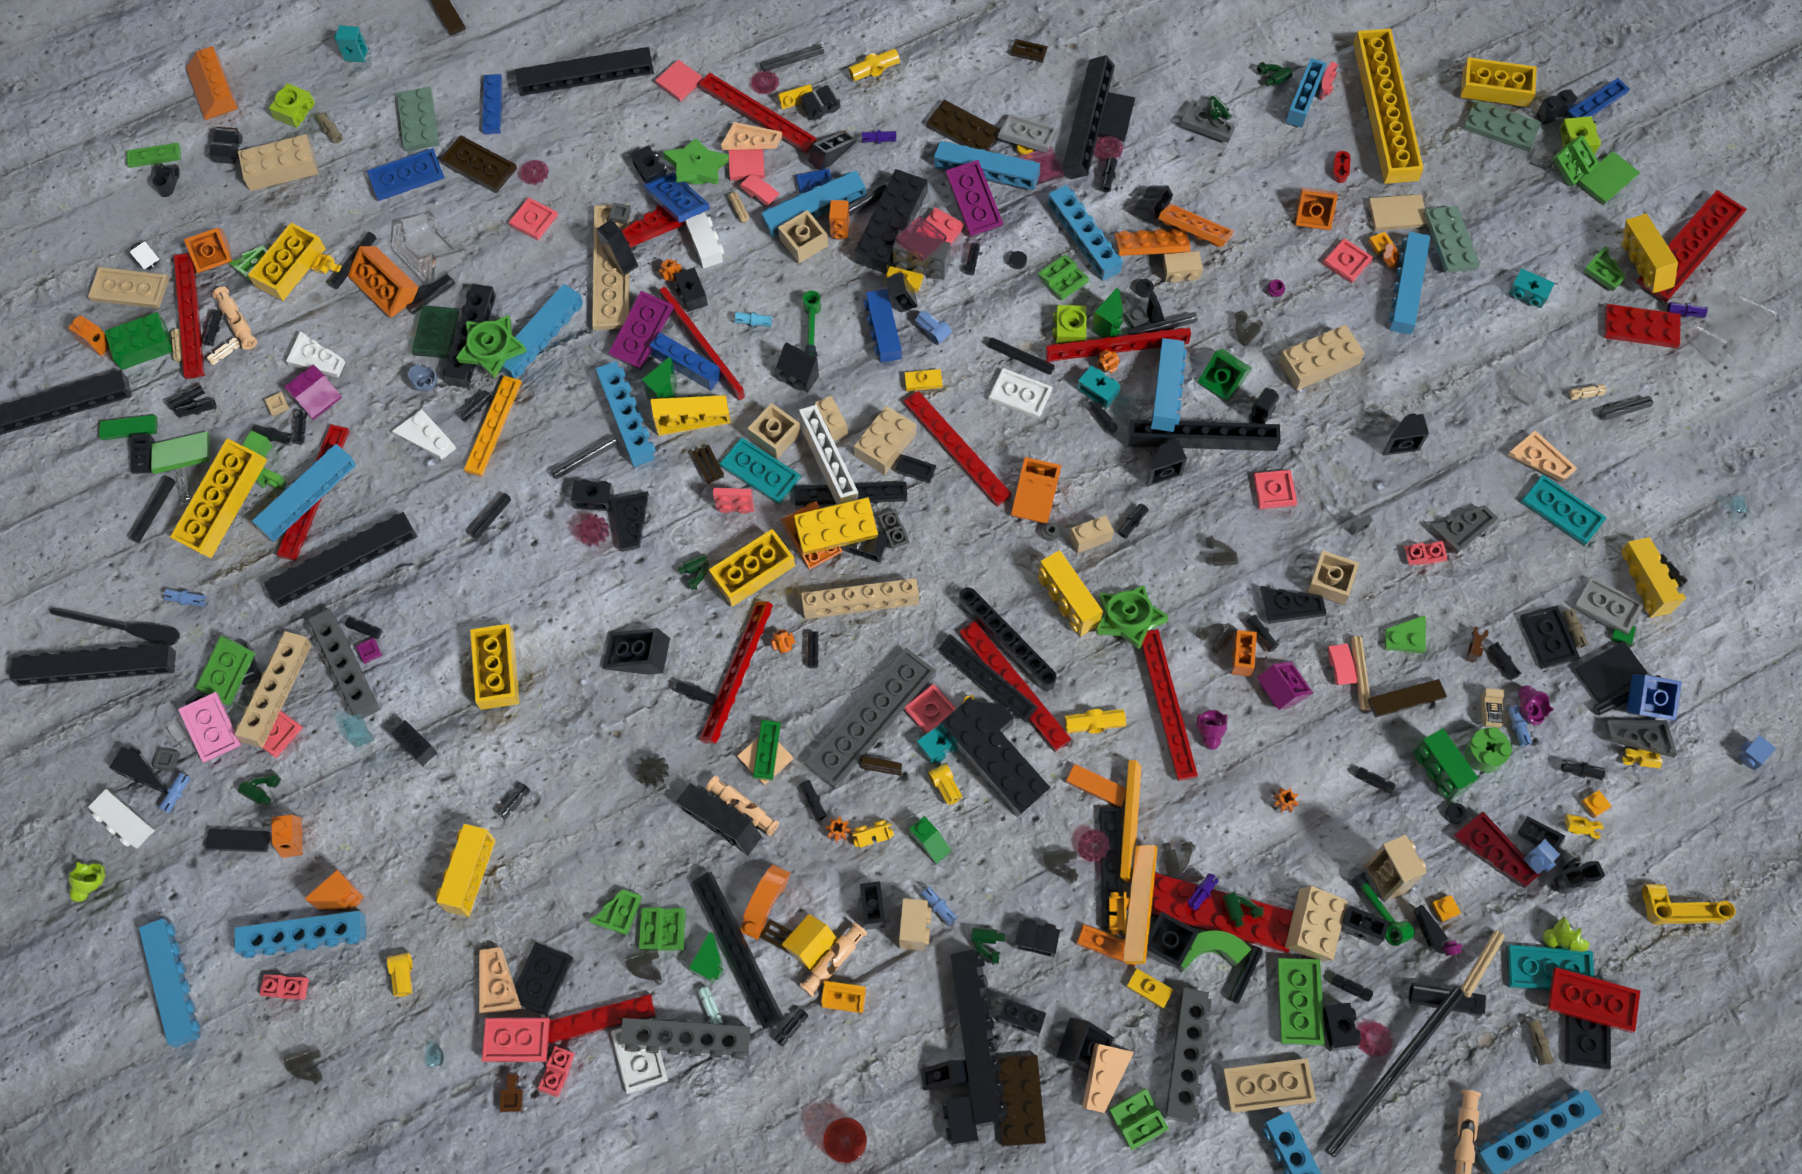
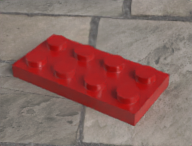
M1613 304L1606 305L1604 338L1677 349L1680 346L1681 314Z
M1554 968L1547 1010L1634 1033L1636 1031L1641 991L1560 968Z

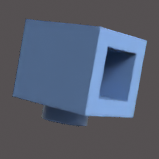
M1759 735L1751 742L1747 741L1740 748L1742 753L1738 758L1746 767L1756 770L1763 765L1776 748Z
M1544 839L1523 859L1539 874L1543 870L1546 872L1551 870L1556 865L1554 860L1560 854Z

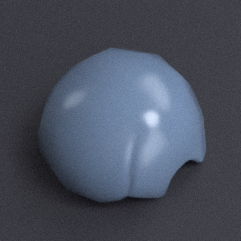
M417 364L408 371L409 383L417 391H430L438 382L437 373L430 366L424 368L421 364Z

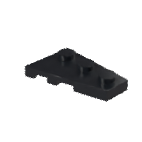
M648 491L611 499L621 552L641 547L649 497Z
M1261 586L1260 588L1268 624L1322 617L1327 614L1322 595L1287 592L1285 589L1275 590L1269 589L1266 586Z

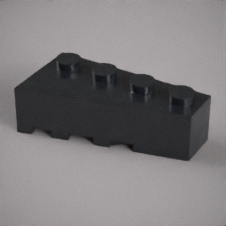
M690 783L676 800L680 809L699 823L704 824L706 822L705 825L718 835L721 832V836L731 845L735 846L737 843L742 852L748 856L762 838L753 824V818L746 813L741 815L738 813V809L730 803L725 805L722 803L723 800L717 795H709L708 791L701 785L696 787Z

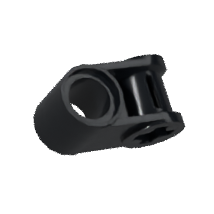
M162 163L157 165L152 183L161 197H169L174 193L180 176L179 166L175 164L166 166Z

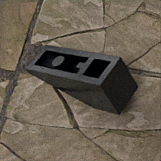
M843 130L818 141L812 146L808 162L816 169L823 170L838 160L856 143L857 139Z
M121 747L109 768L123 777L167 794L166 790L168 788L148 761L141 756L142 752L133 747H130V749Z

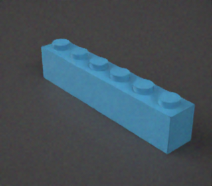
M940 141L934 156L935 168L950 170L979 160L986 180L1035 190L1040 176V163Z
M857 170L847 172L838 179H832L822 186L814 187L809 192L800 193L791 200H785L780 205L767 208L762 212V219L773 238L779 235V226L806 210L814 218L830 212L831 200L853 202L866 195V187Z
M1409 231L1407 238L1402 240L1401 248L1404 250L1403 253H1400L1398 263H1401V267L1397 269L1396 278H1398V282H1395L1393 293H1396V295L1392 298L1390 308H1393V312H1390L1388 317V323H1391L1390 331L1411 335L1415 327L1430 242L1429 235Z
M563 284L515 337L526 347L527 352L506 360L500 371L515 379L522 375L525 368L536 359L539 352L547 347L548 342L553 337H556L560 329L569 323L575 312L582 308L583 301L581 295Z
M1162 339L1151 429L1173 432L1175 424L1179 425L1180 414L1177 411L1180 412L1182 400H1178V398L1182 397L1183 387H1180V385H1183L1184 374H1181V372L1184 373L1186 363L1182 360L1186 359L1187 349H1184V341Z
M335 444L326 451L325 455L315 461L305 473L301 474L291 486L285 488L278 498L272 500L266 509L258 513L252 522L258 530L274 542L356 466V463L348 453Z
M162 918L139 927L167 1044L176 1048L199 1039L198 1031L201 1030V1027L194 1016L196 1008L193 1000L189 997L188 992L191 991V988L184 977L186 969L184 963L180 961L179 953H181L178 942H175L174 935L176 930L173 923Z

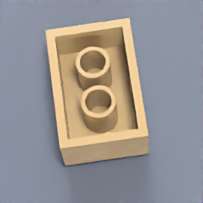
M885 406L854 445L855 457L886 475L916 436V423Z
M1314 886L1299 889L1285 948L1312 959H1319L1320 962L1334 960L1347 900Z

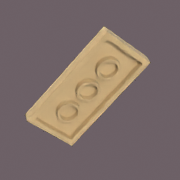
M98 267L88 298L90 301L160 309L170 278L165 274Z
M1308 1058L1223 1069L1230 1114L1317 1102Z

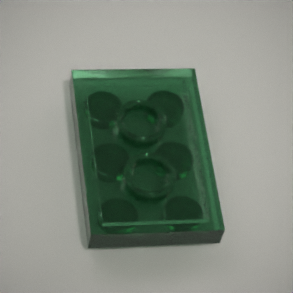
M422 305L412 347V354L414 356L447 358L449 351H451L452 339L459 316L458 308Z

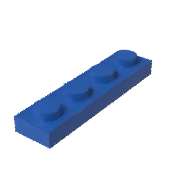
M484 75L482 131L484 135L501 134L502 75Z
M1617 78L1568 110L1566 115L1569 118L1593 117L1626 95L1630 88Z

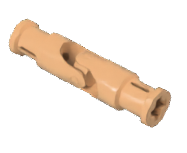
M226 287L216 288L212 295L218 300L222 313L227 316L228 324L235 336L242 342V348L245 350L254 348L258 341L252 336L251 329L242 313L239 312L234 299L229 296V290Z
M717 775L707 784V791H712L720 797L724 804L728 805L730 803L736 807L741 815L743 813L748 814L753 818L755 827H760L766 832L767 836H771L778 828L779 821L771 819L763 809L752 803L730 785L727 786L720 781Z
M853 922L852 928L845 936L842 935L830 951L818 962L806 981L800 983V988L813 998L815 991L821 984H824V981L829 980L842 962L854 951L855 945L859 940L867 935V932L859 924Z
M1461 1090L1463 1101L1462 1108H1459L1457 1137L1458 1139L1460 1138V1142L1455 1148V1174H1471L1472 1163H1475L1473 1142L1475 1143L1477 1139L1479 1122L1477 1107L1481 1093L1473 1090ZM1463 1122L1471 1123L1474 1127V1132L1470 1129L1460 1130L1461 1124Z

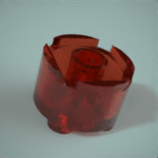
M852 1118L837 1119L831 1122L825 1130L823 1137L824 1148L829 1158L835 1163L853 1165L866 1152V1132L862 1125ZM848 1136L850 1145L846 1144L843 1147L840 1139H846Z

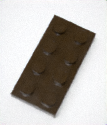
M945 99L926 122L927 128L959 145L989 151L998 140V134L1001 130Z
M462 135L456 139L440 158L441 163L496 193L517 169L515 163Z
M1038 1055L997 1058L1001 1065V1072H999L1000 1081L1004 1085L1003 1103L1006 1104L1008 1110L1006 1122L1000 1123L1002 1147L1046 1144Z

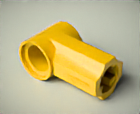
M946 763L928 772L932 784L935 788H938L947 806L953 805L962 799V794L955 784L953 774Z
M408 952L387 957V967L392 978L393 996L404 997L412 994L411 971L413 970L411 954Z

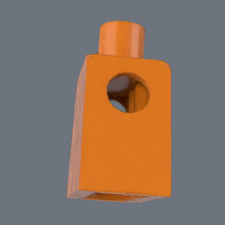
M81 315L76 317L68 327L76 341L101 357L110 348L106 334L100 327ZM93 337H97L98 340L94 342Z
M293 814L272 817V845L282 858L303 855L302 818Z

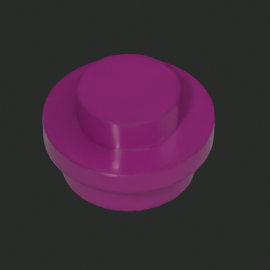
M1275 279L1268 284L1267 291L1271 296L1280 297L1285 292V285L1281 280Z
M1451 940L1444 942L1445 946L1441 947V951H1444L1445 956L1461 953V947L1463 946L1462 943Z

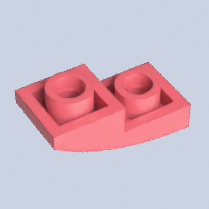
M1333 61L1325 71L1319 89L1320 100L1326 95L1329 96L1334 88L1332 84L1337 75L1336 69L1338 64Z
M752 174L740 184V187L752 198L756 196L766 207L780 194L768 183Z
M1443 541L1426 545L1422 542L1404 546L1409 565L1447 561Z
M1348 644L1327 646L1330 666H1333L1336 685L1357 683L1355 667Z
M264 975L259 996L305 1000L309 979L305 977H286L283 975Z
M555 1046L547 1062V1069L538 1086V1091L557 1098L559 1097L575 1053Z

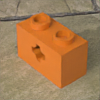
M831 200L829 214L831 238L848 239L850 225L849 201Z
M1236 631L1233 639L1232 675L1251 677L1255 668L1257 632Z

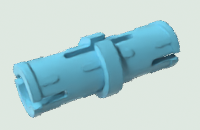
M736 312L735 323L750 324L752 327H755V325L771 327L772 325L771 315H759L756 312H752V314Z

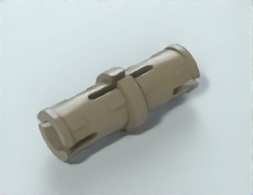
M326 113L318 114L316 119L322 125L325 134L330 136L333 143H340L343 140V136L337 130L336 124L331 122Z
M1571 608L1570 610L1563 611L1562 614L1568 625L1569 633L1572 635L1575 647L1579 649L1580 646L1582 648L1587 646L1588 642L1582 630L1584 627L1579 622L1575 609Z
M1541 1021L1528 1022L1527 1025L1533 1039L1531 1043L1536 1048L1540 1065L1554 1063L1548 1046L1550 1042L1545 1037Z

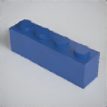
M887 289L866 292V300H863L865 311H869L867 321L868 325L873 328L870 332L872 341H876V346H874L876 357L879 356L880 363L902 359V349Z
M661 332L649 345L652 357L661 362L670 357L674 370L710 391L721 379L719 366Z

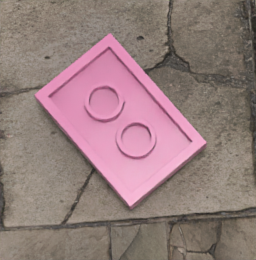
M217 692L178 709L203 763L242 746L235 736V729Z

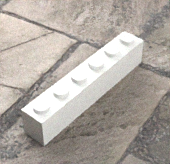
M817 405L800 409L798 418L800 428L836 504L858 500V491Z

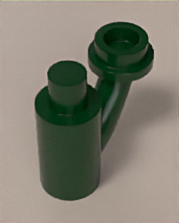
M1260 62L1257 65V71L1260 75H1265L1268 71H1276L1269 75V79L1265 80L1267 87L1270 85L1276 86L1292 78L1293 75L1289 67L1265 64L1264 62Z
M1216 95L1208 99L1207 107L1210 112V119L1217 120L1219 117H1224L1226 120H1229L1232 117L1229 113V108Z
M705 554L684 561V565L677 567L680 575L685 572L690 574L700 570L695 579L690 577L687 580L691 591L694 589L695 591L698 590L697 586L708 572L709 563Z
M276 773L271 776L254 777L242 782L238 788V793L257 804L263 803L268 805L271 802V798L266 796L267 793L256 786L267 783L268 787L276 788L280 784L281 778Z
M1236 892L1222 896L1229 919L1234 921L1236 928L1244 926L1242 921L1244 914L1240 903L1251 910L1249 915L1252 916V919L1264 915V908H1259L1246 896L1236 894Z
M973 927L971 942H973L976 950L992 961V965L999 964L1000 952L993 949V953L984 947L983 943L996 944V941L1005 942V934L997 933L996 929Z

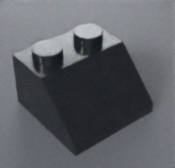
M786 342L776 366L777 377L784 383L792 384L797 390H803L808 393L819 377L818 359Z
M1412 413L1403 418L1391 435L1383 451V456L1420 451L1429 435L1424 414L1417 415Z
M1169 440L1160 446L1150 466L1146 482L1147 487L1182 476L1187 457L1179 440Z
M1161 912L1148 935L1146 956L1161 964L1180 969L1199 931Z
M1069 1018L1056 1058L1071 1067L1089 1073L1094 1043L1111 1047L1114 1037L1089 1021Z

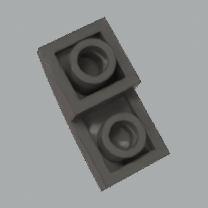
M896 509L878 515L882 529L888 537V542L892 549L910 543Z

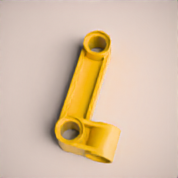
M1644 884L1642 887V897L1645 902L1647 918L1654 925L1724 924L1734 917L1736 913L1734 905L1728 901L1671 903L1667 887L1664 884ZM1719 909L1725 913V916L1720 913ZM1656 910H1659L1663 914V917L1659 916Z

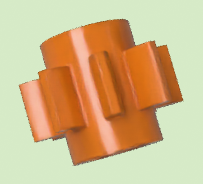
M668 259L661 264L662 269L659 270L661 277H664L665 281L673 282L676 281L674 274L681 272L682 268L680 264H677L676 260Z
M1105 350L1099 354L1100 357L1097 360V364L1102 372L1109 371L1111 374L1118 370L1117 366L1120 360L1114 351L1108 352Z
M786 629L773 633L774 638L770 639L774 650L778 649L779 653L792 650L791 644H795L792 632L788 633Z
M1280 788L1279 794H1274L1273 796L1277 800L1274 807L1278 806L1281 809L1280 813L1284 810H1288L1291 813L1293 811L1292 806L1297 807L1299 802L1295 801L1298 794H1294L1291 788L1285 791L1283 788Z
M841 816L838 817V820L830 819L831 825L826 826V830L831 831L828 834V839L833 837L836 843L841 839L846 841V833H851V829L846 828L849 825V821L843 822ZM835 828H842V832L835 831Z

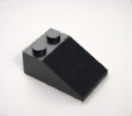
M658 628L610 633L602 668L605 670L646 675L663 673L670 637Z

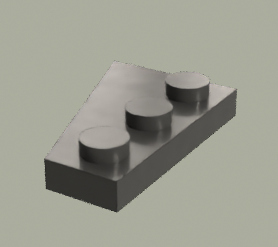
M1193 99L1181 120L1180 126L1229 143L1235 126L1221 117L1217 120L1210 119L1209 109L1206 107L1201 108L1197 105L1198 102Z
M1483 505L1464 512L1460 516L1448 518L1444 522L1432 524L1430 529L1450 549L1458 554L1494 524L1498 517Z
M1607 720L1605 724L1610 742L1673 758L1677 755L1667 720Z

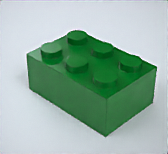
M158 312L104 330L113 360L121 370L173 352L172 341L166 323Z
M1444 728L1424 738L1413 751L1417 762L1424 766L1427 776L1435 782L1440 795L1446 798L1448 802L1468 791L1479 779Z

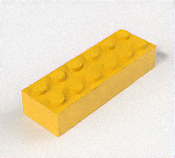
M227 438L170 538L212 558L268 459Z

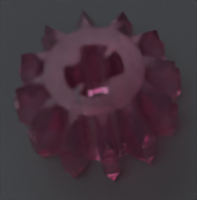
M595 514L591 518L590 515H587V520H580L581 524L577 525V536L581 538L580 540L583 544L587 543L591 547L595 543L596 546H599V541H606L605 537L609 536L608 523H605L603 517L599 518Z

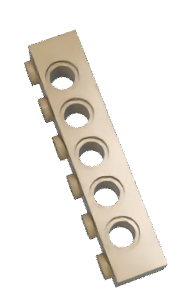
M916 578L801 593L805 619L919 605Z
M285 631L283 637L278 640L277 649L271 655L266 671L261 675V682L258 688L254 690L249 706L244 710L242 721L236 726L235 736L241 743L263 749L279 715V711H281L312 646L307 637ZM259 721L255 726H252L254 722Z

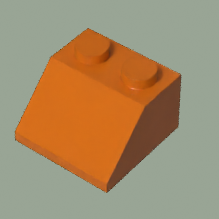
M1301 187L1295 225L1331 230L1338 197L1337 192Z
M217 227L184 239L197 273L232 262L230 245L221 228Z
M336 870L312 891L305 900L319 911H349L357 907L364 896L339 870Z

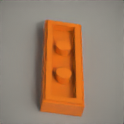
M1074 764L1066 780L1067 784L1118 808H1121L1126 798L1125 787L1077 764Z
M1083 924L1076 945L1123 962L1125 939Z

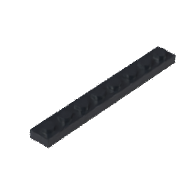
M707 872L692 883L763 1029H768L784 1017L713 873Z

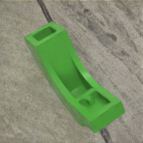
M250 431L243 443L244 447L263 457H266L272 448V444L267 437L254 431ZM264 467L255 481L263 489L266 485L274 489L278 487L282 490L287 486V482L281 475Z
M1202 932L1197 935L1180 969H1177L1182 973L1199 955L1204 953L1218 954L1235 968L1251 951V948L1241 939L1227 932Z

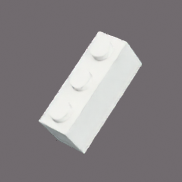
M705 212L685 221L686 228L703 269L722 263L724 250L722 245L717 243L719 239L716 230L712 231L711 229L713 224L710 216L707 217Z
M107 789L88 807L94 812L91 816L100 823L104 821L107 824L105 828L113 835L118 833L121 836L119 840L127 847L132 845L138 848L155 831Z

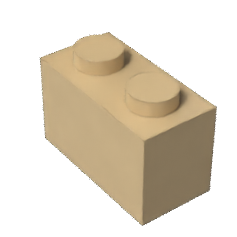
M1199 251L1164 254L1162 267L1165 282L1176 283L1184 280L1195 281L1201 279L1203 267Z
M832 396L815 402L833 441L847 436V424Z
M1105 515L1071 528L1070 540L1076 552L1080 553L1112 541L1114 530Z

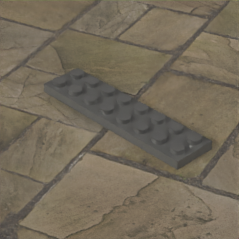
M905 648L806 760L805 765L836 789L905 710V707L936 674V670L908 648Z

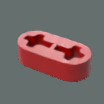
M1346 151L1337 152L1333 161L1332 177L1338 183L1346 182L1350 173L1351 156Z

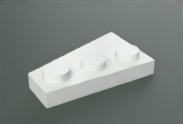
M301 331L286 360L288 365L302 369H308L314 364L323 374L339 378L345 365L343 358L322 347L318 342L310 339Z
M422 409L392 431L394 435L406 439L407 442L421 447L424 451L441 460L456 449L455 445Z

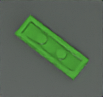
M179 143L127 150V165L129 168L181 160V146Z

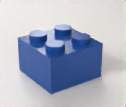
M1632 674L1627 713L1676 721L1682 681Z

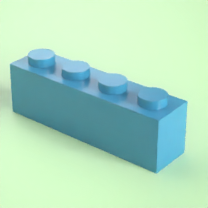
M1310 58L1290 107L1286 123L1303 127L1327 65L1326 62Z

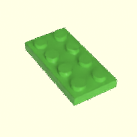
M1278 958L1280 1044L1325 1045L1320 960Z

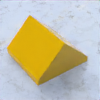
M808 914L781 946L811 972L838 939L827 924Z

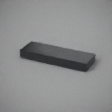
M442 270L418 288L413 302L407 304L406 308L414 315L452 287L455 281Z
M209 829L205 849L267 853L271 833L269 831Z

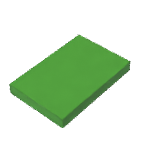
M1612 151L1589 174H1585L1579 179L1577 184L1605 205L1633 181L1640 172Z
M208 432L152 444L151 470L153 474L210 461V435Z
M220 636L195 689L207 695L217 692L222 703L231 705L256 652L225 636Z

